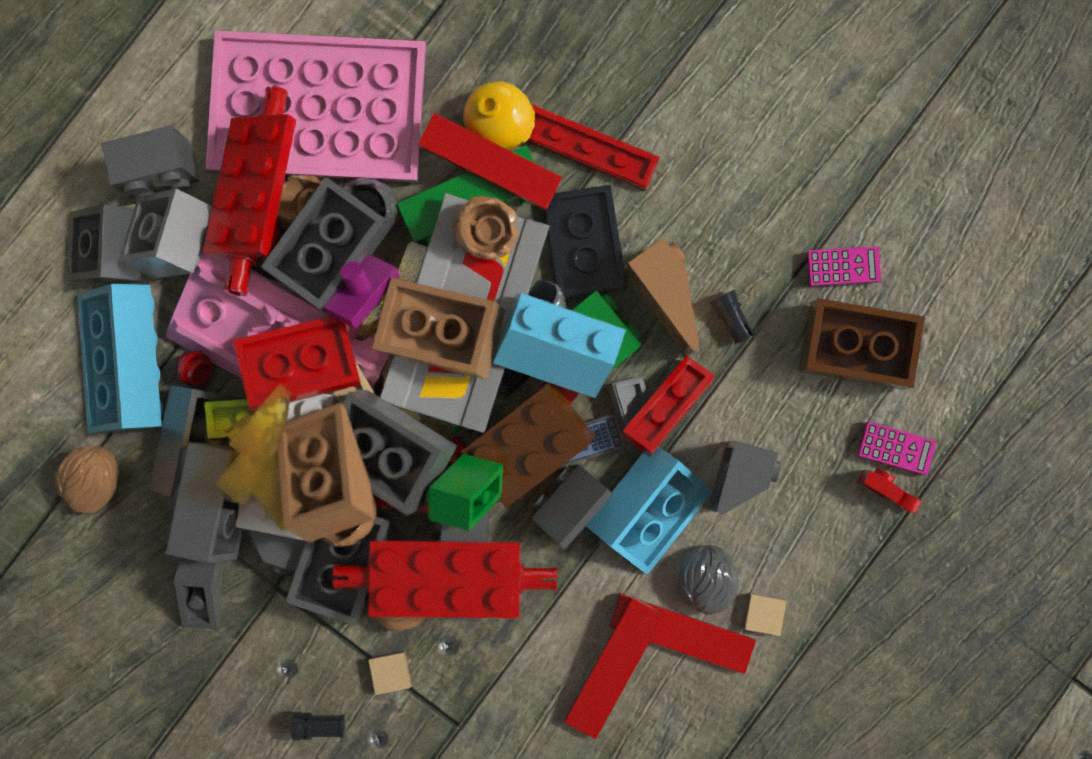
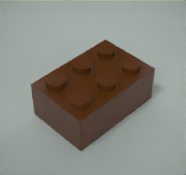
M817 298L810 302L799 372L901 390L914 388L925 316Z
M548 382L470 442L461 453L503 464L502 496L499 498V501L507 508L588 447L595 438V435L557 386Z

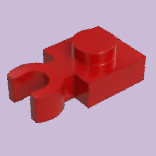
M876 468L874 472L871 470H863L856 481L858 484L883 499L889 500L908 513L912 512L915 514L922 501L893 484L895 477L879 468Z

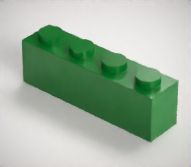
M527 145L512 151L535 163ZM469 172L397 203L416 246L424 245L425 249L429 247L446 193L465 200L480 196L496 198L508 206L519 201L522 205L529 204V202Z

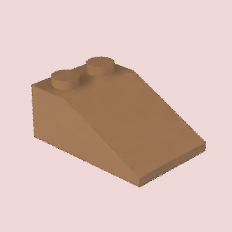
M663 237L630 261L625 269V274L683 354L688 356L699 348L686 267L682 263L685 260V256L674 242L668 244Z
M391 278L372 349L451 372L487 380L505 309L495 301Z
M342 403L276 427L283 522L286 530L307 542H312L375 520L371 485L345 406Z

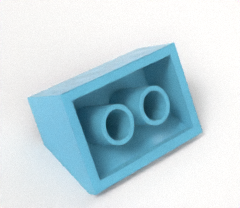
M517 293L515 294L492 363L595 398L615 364L626 330L526 294Z
M658 447L651 457L645 453L641 454L636 463L617 484L612 492L613 495L588 522L586 527L648 575L713 491L680 461Z

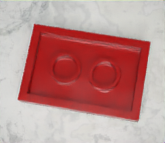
M330 316L233 340L251 412L361 385L346 325Z

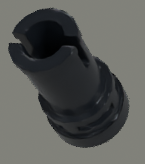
M734 289L711 301L710 304L718 312V318L721 317L736 345L755 335V332L751 329L740 308L742 304L738 302L739 298Z
M293 712L292 741L311 740L312 737L344 738V714L313 715V713Z

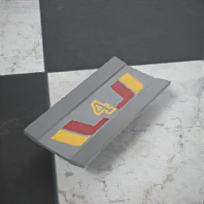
M446 193L417 284L495 301L503 307L505 314L494 351L495 355L515 294L523 293L528 295L550 225L517 217L515 227L518 229L519 238L507 255L494 260L474 257L459 245L452 227L455 215L458 214L460 207L467 203L468 200ZM393 356L380 398L390 404L484 433L505 367L491 362L487 380Z

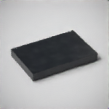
M611 184L555 193L547 210H544L546 225H550L547 235L555 284L563 292L564 298L587 296L595 291L606 293L627 289Z

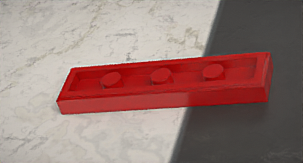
M531 104L535 112V126L530 138L526 142L646 191L659 161V156Z
M436 113L433 114L418 143V146L423 150L545 211L562 181L561 176Z
M620 593L609 628H615L631 596ZM643 601L664 612V617L650 642L743 674L746 673L756 643L755 638Z
M634 596L631 597L568 711L564 723L594 739L597 738L660 625L664 612Z

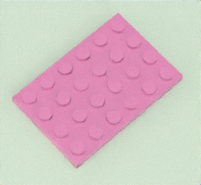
M215 31L206 170L208 172L220 173L231 118L260 115L265 97V88L270 86L272 89V86H279L288 91L283 114H289L296 119L285 176L314 175L318 178L327 177L352 180L371 178L378 181L418 183L420 159L418 143L421 139L426 54L425 41Z

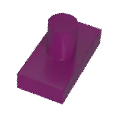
M369 254L361 264L355 261L346 263L340 272L344 284L327 302L324 309L328 316L356 330L386 294L391 278L398 279L400 277L397 268Z

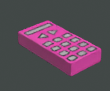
M879 246L809 250L806 252L809 287L881 282Z
M868 421L865 422L856 456L918 474L928 475L937 441Z

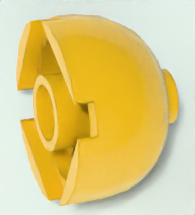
M493 81L477 87L468 97L463 108V123L466 129L512 152L514 151L513 148L517 147L521 142L524 144L530 138L535 126V112L528 97L515 85L504 81Z

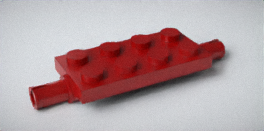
M270 86L265 88V97L260 115L231 118L202 253L210 257H224L230 261L223 291L234 296H247L252 265H256L258 257H268L270 253L296 125L295 118L289 114H283L288 91L279 86H272V89Z
M371 540L370 562H368L367 566L334 565L333 576H348L349 578L333 579V588H366L367 592H369V617L520 618V594H524V590L557 591V580H542L543 578H557V567L524 568V564H520L521 542Z

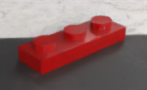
M686 355L623 429L621 436L651 457L712 384L715 375Z

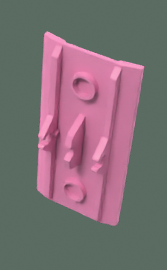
M202 248L200 261L187 280L169 323L166 338L190 351H201L209 357L210 362L242 379L234 339L329 316L305 298L252 269L247 296H234L225 293L223 289L226 284L230 261L224 257H210L202 253ZM346 325L355 361L372 389H374L391 354L373 350L374 336L358 327L355 330Z

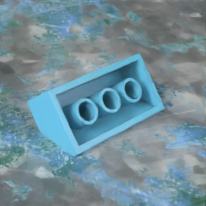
M109 284L77 294L88 434L139 430L162 426L163 406L159 399L158 386L160 370L157 366L155 349L157 346V334L154 331L153 324L155 303L151 295V286Z

